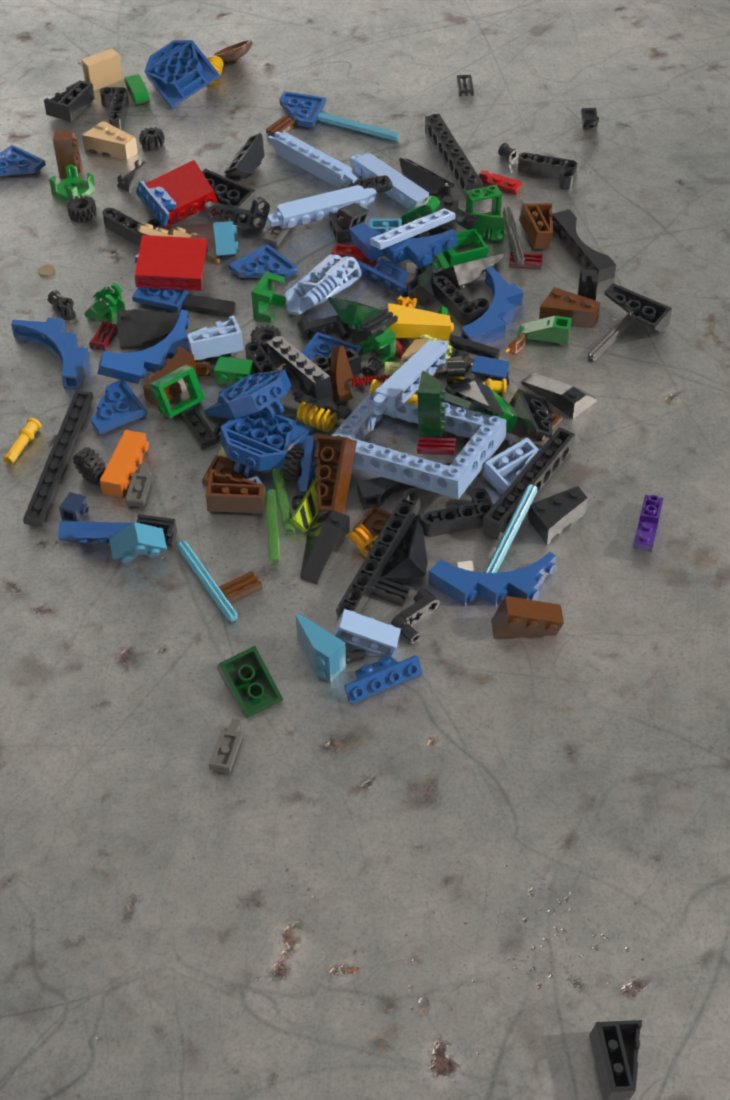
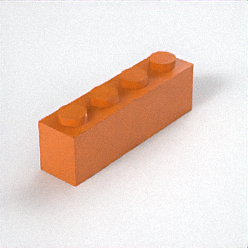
M124 431L100 479L102 494L123 497L126 490L128 491L132 475L137 472V467L141 465L143 455L149 448L146 433Z

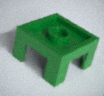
M72 164L65 168L67 178L57 184L55 176L49 179L52 195L66 202L71 198L75 199V196H88L96 190L93 175L87 173V181L79 178L77 168Z
M266 272L251 291L253 318L272 323L274 316L264 314L270 304L283 307L286 303L285 296L274 293L273 281L284 284L285 279L283 276Z
M360 324L358 325V331H359V332H360V331H363V330L360 328ZM388 327L372 337L369 335V339L358 345L363 347V355L372 350H376L384 357L381 359L383 362L382 367L385 366V362L396 360V334Z

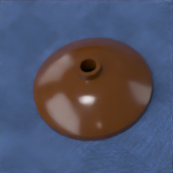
M246 40L217 51L212 56L220 57L223 62L241 61L240 58L250 50L253 42L252 40Z

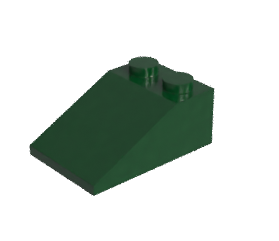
M328 297V301L342 322L349 324L351 329L358 330V325L361 322L382 311L359 302Z
M256 646L218 664L217 670L223 682L246 718L284 700Z

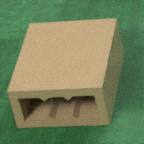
M111 48L81 59L84 80L93 84L94 91L123 80V70L120 65L121 57L114 49Z

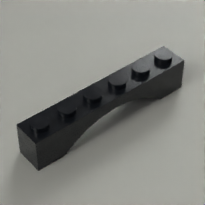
M567 209L553 213V230L586 270H597L598 283L615 278L616 264L608 255L593 250L579 238L576 232L577 217L572 211Z
M425 231L410 238L429 237L430 233ZM432 263L420 269L416 268L414 279L408 283V295L413 299L417 298V302L421 305L434 297Z
M277 336L266 342L270 360L277 366L282 364L289 366L299 376L313 398L322 400L333 395L330 376L285 338Z
M452 462L445 463L444 465L450 466ZM384 477L357 482V494L363 510L371 509L374 505L380 507L394 495L408 489L418 488Z

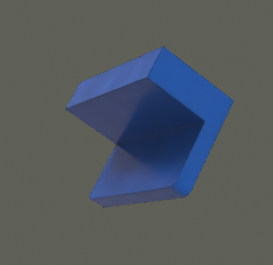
M476 355L471 373L505 379L509 376L510 361Z

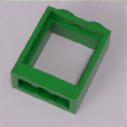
M497 185L466 191L465 212L474 213V202L492 198L491 212L483 214L499 215L501 217L502 193Z
M474 228L456 233L457 245L442 252L449 266L452 267L487 258L489 247L487 243H484L481 234ZM473 245L475 248L456 253L454 250L455 248Z
M184 365L150 384L152 396L158 403V411L161 415L169 418L205 399L194 368ZM183 378L190 398L171 408L163 388Z

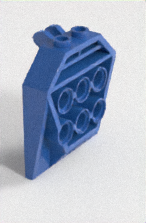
M173 40L149 56L144 71L149 82L172 109L217 78H221L220 74L193 40Z
M285 369L249 375L220 391L217 403L205 409L204 413L207 416L237 419L264 408L267 416L273 419L275 412L270 404L273 403L278 413H283L284 407L279 399L287 395L292 385Z
M263 408L258 412L237 419H230L221 427L220 442L226 457L236 461L234 472L239 474L242 471L243 465H245L244 476L249 478L253 469L264 471L283 468V465H285L284 460L287 458L286 455L287 453L289 454V449L291 447L301 448L307 435L314 433V428L278 413H275V417L270 419Z

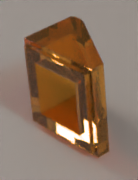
M523 332L513 340L505 350L513 355L518 353L525 347V333Z
M195 362L196 376H211V365L209 362Z

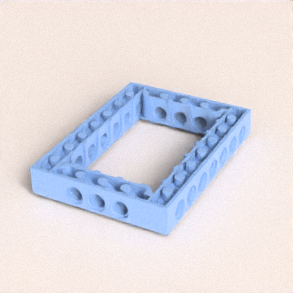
M369 393L332 434V436L348 437L357 442L352 468L459 499L484 467L485 462L491 458L506 438V419L442 402V405L446 406V414L443 417V421H446V432L454 433L456 436L461 435L471 438L450 466L364 442L365 436L374 429L378 421L382 420L383 414L392 416V418L396 417L407 420L410 423H418V406L406 402L396 411L390 412L386 410L382 415H375L373 413V407H375L373 403L374 395Z

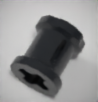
M503 143L499 147L498 154L508 158V161L513 162L518 156V150L512 149L507 143Z
M55 290L49 293L47 301L50 304H54L57 310L62 311L59 307V301L66 297H62L60 292Z
M64 298L59 301V307L62 310L61 318L64 320H72L76 317V312L73 310L74 301L71 298Z
M371 356L368 359V364L362 368V374L369 378L370 376H376V372L383 366L382 360L376 356Z

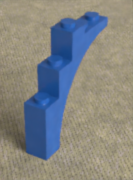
M364 222L350 228L351 241L370 261L386 255L394 265L410 259L419 269L432 263L434 256L457 245L456 232L451 229L429 237L408 238L380 250L370 245V239L382 233L373 230Z
M492 266L486 268L485 281L491 288L494 296L493 302L479 319L461 328L462 338L484 345L505 338L506 324L513 322L515 308L522 305V298L524 296L521 288L515 283L508 284Z
M181 309L174 329L164 340L153 347L132 353L103 351L97 374L139 384L140 379H144L146 371L153 373L157 370L161 371L166 366L165 361L175 356L177 353L176 349L179 346L189 352L188 341H186L187 333H185V328L189 324V318H187L188 311Z
M47 318L46 322L12 320L11 326L14 337L39 342L51 349L63 363L61 376L64 388H82L90 364L88 348H78L76 333H66L64 319Z
M549 552L529 566L501 573L469 571L440 560L429 570L428 583L464 606L470 601H474L477 595L494 606L503 601L504 597L508 595L510 597L536 600L539 596V586L544 581V578L548 574H552L556 568V555Z

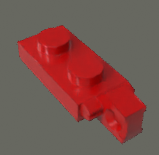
M483 170L479 173L481 181L486 183L487 187L497 185L500 191L516 195L522 187V181Z
M337 243L331 253L339 255L341 258L346 256L353 257L356 261L375 265L377 259L370 261L357 246Z

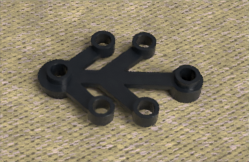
M296 389L295 393H292L294 401L300 404L302 402L312 403L313 406L319 407V410L320 408L325 409V413L327 410H331V416L334 412H337V420H340V418L346 420L352 413L351 409L339 405L338 409L327 406V403L322 400H312V397L303 391Z

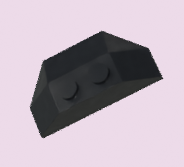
M261 133L249 137L245 145L223 172L225 175L242 178L245 176L250 177L256 172L255 169L261 165V161L265 157Z
M399 158L403 176L429 192V195H437L454 187V183L408 158Z

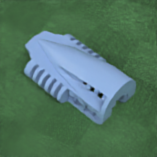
M333 254L327 256L285 292L288 300L287 312L292 315H300L304 311L326 302L328 297H334L349 288L361 277V269L356 259L348 256L341 258L339 255Z

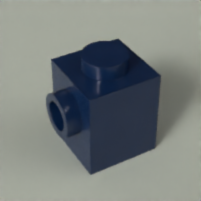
M69 492L59 506L61 519L80 522L89 512L87 497Z

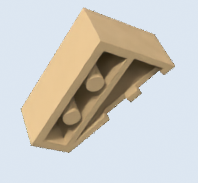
M104 121L82 135L84 150L86 151L92 149L96 150L99 154H102V152L110 153L112 157L125 160L138 153L136 137Z

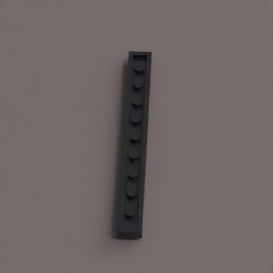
M75 390L23 517L24 524L43 525L93 400V392Z

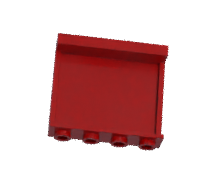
M195 160L145 183L148 188H163L177 204L176 210H168L167 226H164L163 229L202 211L207 202L218 203L214 190Z
M142 235L134 275L136 287L202 291V276L206 252H208L207 238Z

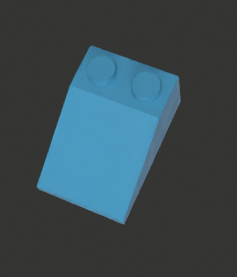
M297 613V640L317 676L331 683L346 668L345 642L300 613Z

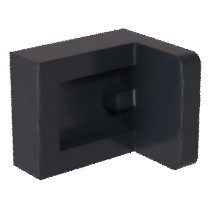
M581 108L582 128L598 126L599 117H597L596 108Z
M459 208L454 212L458 225L467 230L473 229L480 221L479 217Z

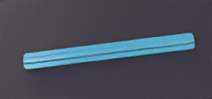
M319 112L317 116L318 121L396 142L400 138L398 132L322 112Z
M532 484L527 486L484 573H497L537 493L536 486Z
M185 540L178 542V550L224 616L231 623L238 619L237 612Z

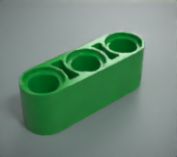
M139 73L124 76L126 88L134 104L150 102L148 90Z
M429 196L409 207L400 217L402 218V226L434 213L440 206L439 199L435 196Z

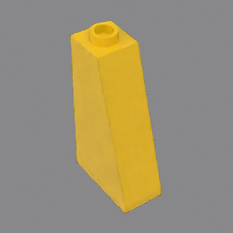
M388 303L389 312H392L393 316H398V322L388 327L396 334V338L420 339L422 335L427 334L433 337V339L449 340L450 333H453L454 323H451L450 316Z

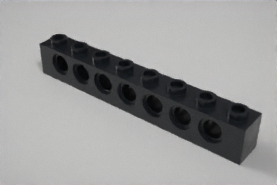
M440 114L425 116V133L465 198L466 191L482 188L483 182Z
M561 427L554 432L552 437L549 438L483 517V533L497 540L503 536L527 486L530 484L536 486L538 493L572 452L575 440L574 433Z

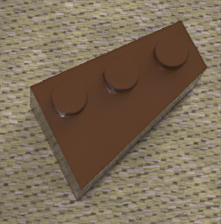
M55 131L53 145L59 178H67L65 168L70 164L76 166L79 176V173L82 172V160L77 146V137H75L73 131Z
M552 203L522 205L519 221L533 249L549 248L553 234Z
M554 287L540 306L539 319L552 316L572 318L571 326L592 328L599 318L600 302Z
M180 346L176 349L177 353L175 356L165 361L166 366L161 371L157 370L143 386L145 399L156 407L158 403L151 393L152 388L150 384L184 365L193 367L196 373L194 355ZM183 378L163 389L168 401H171L187 388Z
M210 469L206 491L207 511L263 514L265 504L264 484L244 478L238 480L232 478L230 474L221 475L216 473V470Z
M505 596L491 619L493 638L555 636L564 624L561 605Z

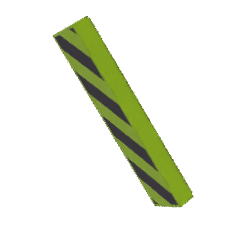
M317 475L290 520L303 533L308 531L319 511L317 509Z

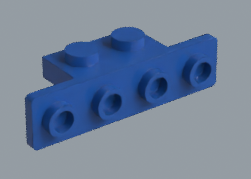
M139 181L136 189L137 196L162 226H167L168 210H176L177 204L163 188H148L143 181Z
M383 258L379 260L374 269L357 260L363 275L368 274L373 280L383 282L386 287L390 289L392 287L395 288L399 294L408 295V287L402 284L408 276L406 270Z
M60 521L58 539L78 541V543L89 544L90 541H97L99 544H109L110 538L132 523Z
M414 655L398 662L391 656H386L373 664L363 665L360 669L354 671L357 680L344 686L348 701L353 704L421 675L422 668L419 657Z

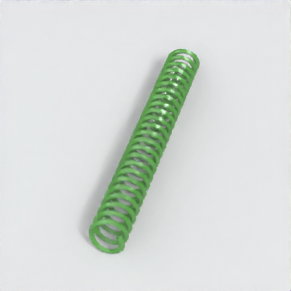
M278 468L279 470L271 469L284 534L292 536L295 534L294 524L290 521L292 515L282 468Z
M268 490L265 494L269 564L280 561L277 498L275 493H268L270 491L276 492L275 490Z

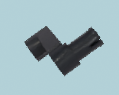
M338 315L312 322L305 317L297 322V328L305 340L312 339L317 332L325 335L339 332L345 341L352 337L348 324L343 323Z
M424 588L420 589L414 596L415 603L395 616L390 624L400 628V634H403L412 644L416 643L421 635L412 626L434 612L440 603L431 592Z

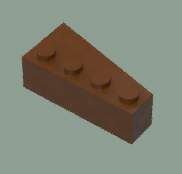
M314 434V441H316L315 457L317 458L316 475L318 476V484L316 485L317 509L326 513L335 511L344 514L357 442L348 437Z

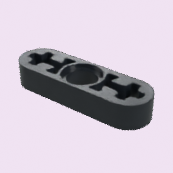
M386 175L360 179L354 182L355 185L362 186L363 189H367L370 183H374L372 188L377 193L387 192L393 186V182ZM351 182L348 187H352L355 185Z

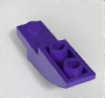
M645 494L633 549L652 552L664 498Z

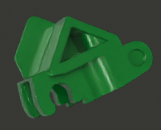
M113 282L111 288L104 286L95 292L90 307L84 313L85 317L113 322L118 311L125 310V303L121 297L123 290L119 285Z

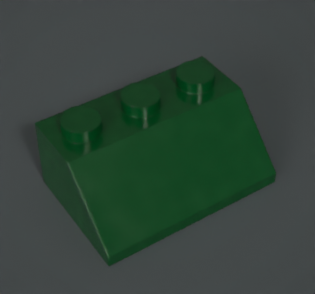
M426 371L421 373L417 392L419 437L441 438L442 432L446 431V421H443V417L446 414V406L442 405V402H445L446 392L442 390V382Z

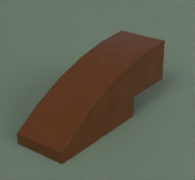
M344 346L333 347L330 363L332 396L334 403H342L353 399L348 381L352 380L353 374Z

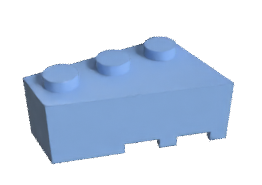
M234 315L230 316L226 322H216L214 327L209 329L204 327L187 334L189 352L194 355L195 361L244 350L242 332Z
M526 438L486 461L482 476L502 496L539 452V449Z
M344 609L332 635L345 642V648L352 653L353 650L365 651V655L390 657L397 648L401 629Z

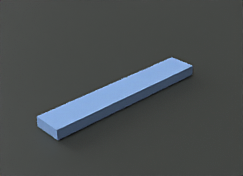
M444 208L370 239V245L380 250L454 220L455 213Z

